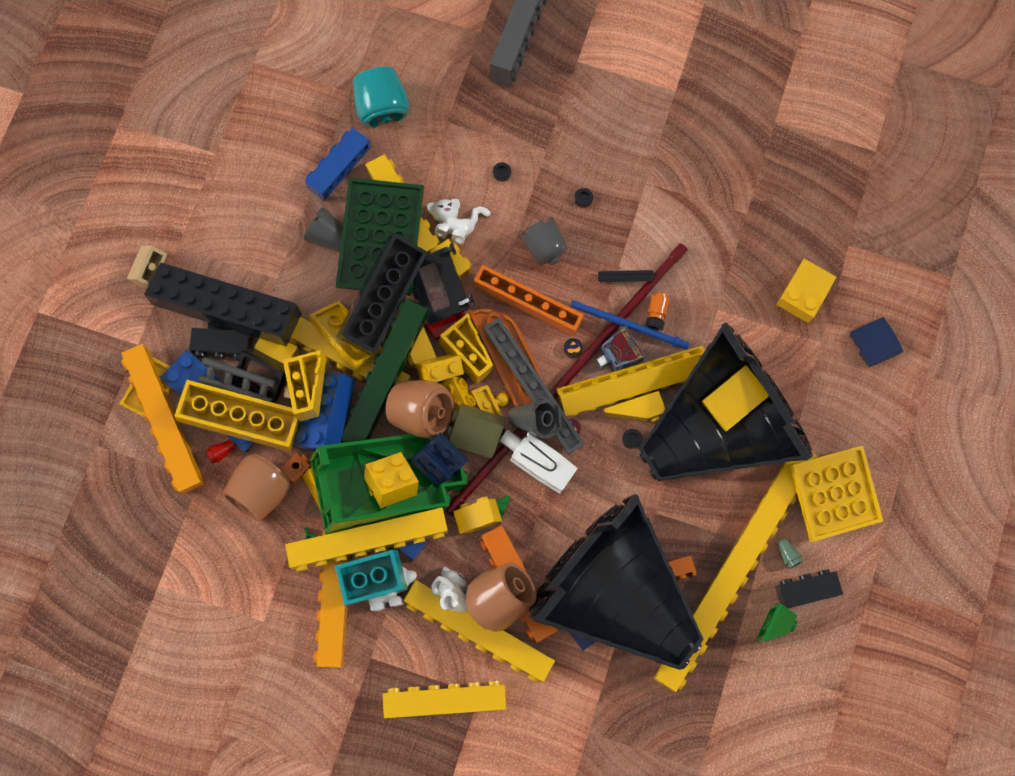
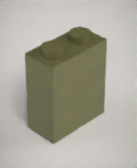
M460 403L459 409H455L451 420L454 423L453 426L448 427L446 437H449L448 440L456 448L492 458L504 428L505 417Z

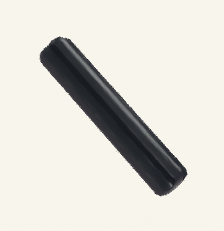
M653 270L598 272L599 282L653 281L654 279Z

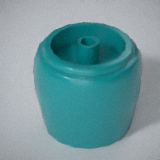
M393 67L371 68L357 74L353 78L356 114L360 122L365 126L371 128L378 127L379 116L381 123L392 121L390 114H392L396 122L403 120L407 116L410 108L409 99Z

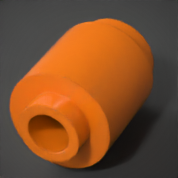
M657 292L656 295L651 296L648 309L650 318L661 321L666 318L670 302L666 294Z

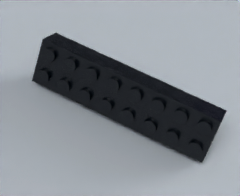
M160 263L144 294L154 306L286 347L302 315L296 303L165 263Z

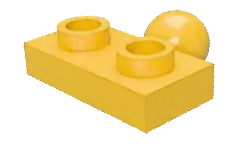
M488 385L470 392V395L475 399L477 409L500 416L503 415L499 407H506L510 403V396L505 392L498 393L494 399Z

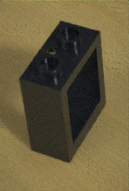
M252 347L241 351L237 358L239 362L236 368L247 371L252 359L275 371L273 380H276V386L274 388L269 387L267 397L273 398L272 403H275L279 399L286 381L284 364ZM233 375L231 385L242 388L243 378ZM251 381L249 391L259 394L261 386Z

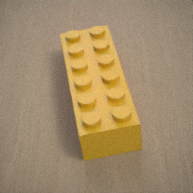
M186 380L174 415L180 423L288 452L292 450L300 423L290 407Z

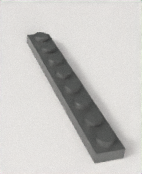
M500 317L483 327L531 401L552 399L554 404L558 405ZM560 408L562 415L561 425L555 430L557 432L555 437L566 453L570 455L584 446L585 443Z

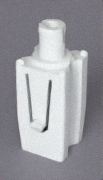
M507 430L500 439L502 444L514 451L511 456L512 458H510L513 464L559 494L578 469L560 453L531 433H527V437L522 440Z

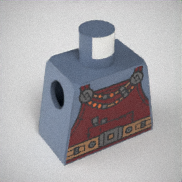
M625 326L602 345L601 351L604 355L598 357L596 362L601 369L610 364L614 371H618L642 362L645 356Z

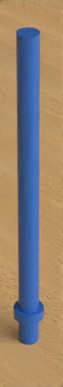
M572 300L570 307L670 343L672 347L676 348L678 346L686 350L689 347V342L681 340L678 336L667 335Z

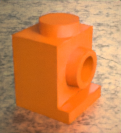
M295 453L280 470L297 485L303 479L302 476L305 472L312 468L309 465L311 461L303 453L300 456ZM296 463H299V468L296 470L293 469V466Z
M692 556L668 562L677 581L688 578L687 574H690V578L697 575Z

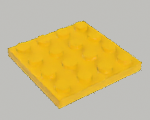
M863 445L790 465L810 542L883 522Z

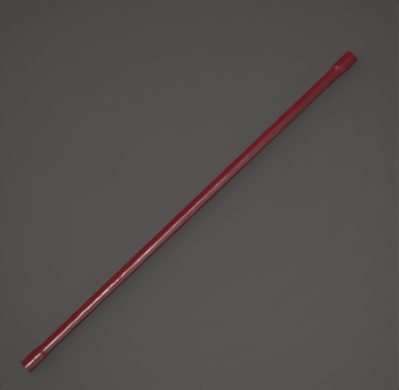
M679 243L654 273L653 281H647L617 314L618 317L626 319L672 266L688 251L685 245ZM612 322L609 323L550 390L554 399L558 397L556 389L567 386L620 325ZM516 428L513 432L519 438L526 433V431L520 428ZM502 444L493 457L485 463L462 491L450 501L446 511L451 516H454L453 511L460 509L459 506L465 503L467 498L511 449Z

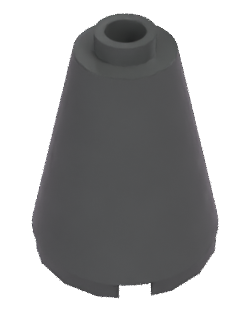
M322 207L317 213L318 217L313 219L303 239L307 242L340 252L343 225Z
M541 399L511 408L508 413V420L511 425L535 436L551 438L557 433L555 432L557 427L561 425L562 415L559 406L555 405L552 399Z

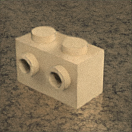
M152 245L141 246L127 280L142 288H148L160 263H164L167 254Z

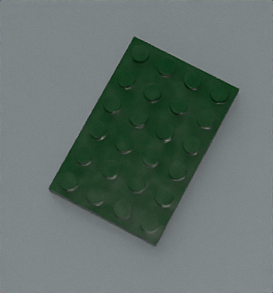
M349 177L336 288L361 290L388 236L396 233L418 246L424 185ZM414 280L406 295L412 296Z

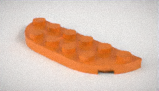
M479 309L469 312L514 406L532 402L483 329V327L500 317L540 377L537 363L516 323L504 313L492 311V309Z

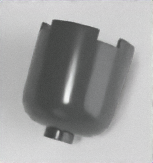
M549 217L548 222L544 223L541 220L528 227V232L526 234L522 232L520 236L537 263H550V265H554L560 261L559 257L564 254L566 244L554 218Z

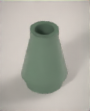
M786 538L776 544L785 566H788L789 569L803 562L802 555Z

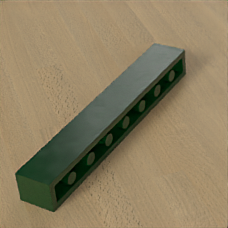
M411 299L402 301L398 312H400L398 318L394 319L391 323L389 337L386 336L382 342L383 349L381 354H377L373 362L375 366L372 372L370 371L365 378L367 383L364 389H361L357 395L358 402L356 406H353L348 416L350 419L347 424L345 423L342 441L353 442L370 439L386 406L388 394L393 386L396 385L431 309Z

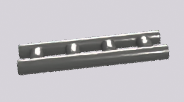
M206 357L203 358L202 365L208 366L206 376L201 375L199 377L200 383L273 402V398L267 397L269 387L274 388L276 386V380ZM215 369L226 372L224 382L214 379ZM233 375L243 378L242 388L231 385ZM251 381L261 384L259 394L249 391Z

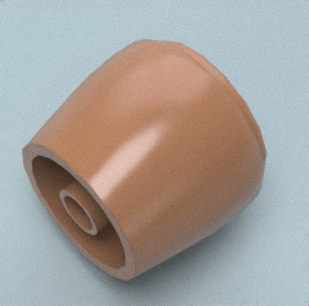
M427 380L398 382L389 392L386 401V415L391 425L424 439L434 438L440 432L443 433L447 430L454 411L453 398L448 389L439 383Z
M258 454L247 455L234 470L222 495L243 514L260 522L285 499L291 489V481L283 471L266 458Z
M506 563L485 571L473 579L467 587L465 600L467 608L477 624L484 629L498 632L512 626L536 602V591L531 578L520 566L514 563Z

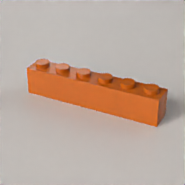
M483 264L473 280L474 288L575 337L583 322L584 314Z
M502 525L481 535L482 541L479 543L484 552H489L491 556L489 562L492 568L506 563H514L527 573ZM529 610L520 618L521 623L525 622L529 628L526 630L528 637L531 641L535 640L536 644L558 632L555 627L533 621L529 617L531 614Z

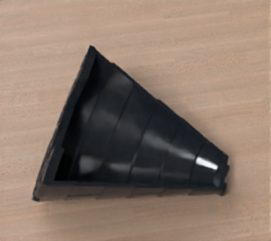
M726 322L722 324L712 343H709L683 386H680L671 403L666 407L655 427L639 448L641 451L640 457L644 463H648L650 466V474L655 480L663 481L683 478L684 476L704 475L712 472L809 460L813 457L810 442L801 424L796 419H793L794 412L772 377L765 370L761 369L763 366L747 343L739 334L734 335V329ZM746 365L762 384L769 397L725 432L701 401Z
M634 494L622 501L624 505L618 506L615 504L586 529L585 534L587 536L585 538L581 537L578 541L575 540L547 574L548 583L545 582L539 586L536 592V602L529 609L531 613L529 617L537 623L580 635L582 638L600 642L681 670L689 664V658L692 654L701 648V642L704 638L691 613L684 593L679 587L672 567L669 566L650 519L646 517L639 496Z

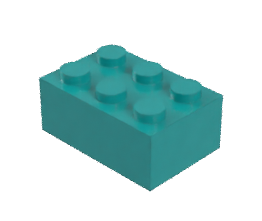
M398 550L386 551L335 566L344 606L408 589Z

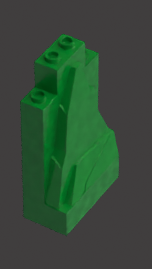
M412 434L322 445L316 448L310 458L325 535L348 530L359 524L391 520L437 508H443V511H445L450 504V496L446 492L461 490L467 484V473L462 466L452 474L450 479L436 487L410 461L433 438L424 439ZM402 452L419 481L417 496L380 508L375 497L370 495L369 486L364 479L365 464Z

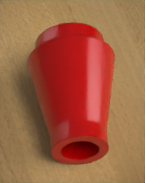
M229 439L209 446L205 453L211 463L214 464L216 462L219 463L236 448Z

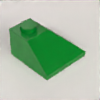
M781 603L772 605L755 642H766L789 634L790 631L793 632L797 625V621H795L797 615Z

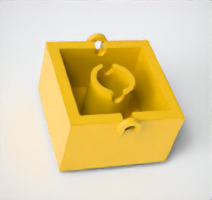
M402 452L365 464L364 479L369 486L370 495L375 497L380 508L417 496L419 481Z

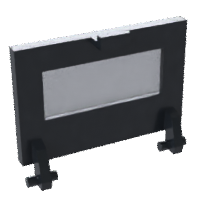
M453 243L450 244V247H444L426 255L414 278L412 290L414 298L419 299L421 305L431 309L427 317L429 326L469 310V303L472 306L475 305L472 294H469V297L466 298L451 257V252L453 255L457 254Z

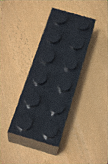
M396 233L388 236L336 337L368 355L376 354L428 252Z

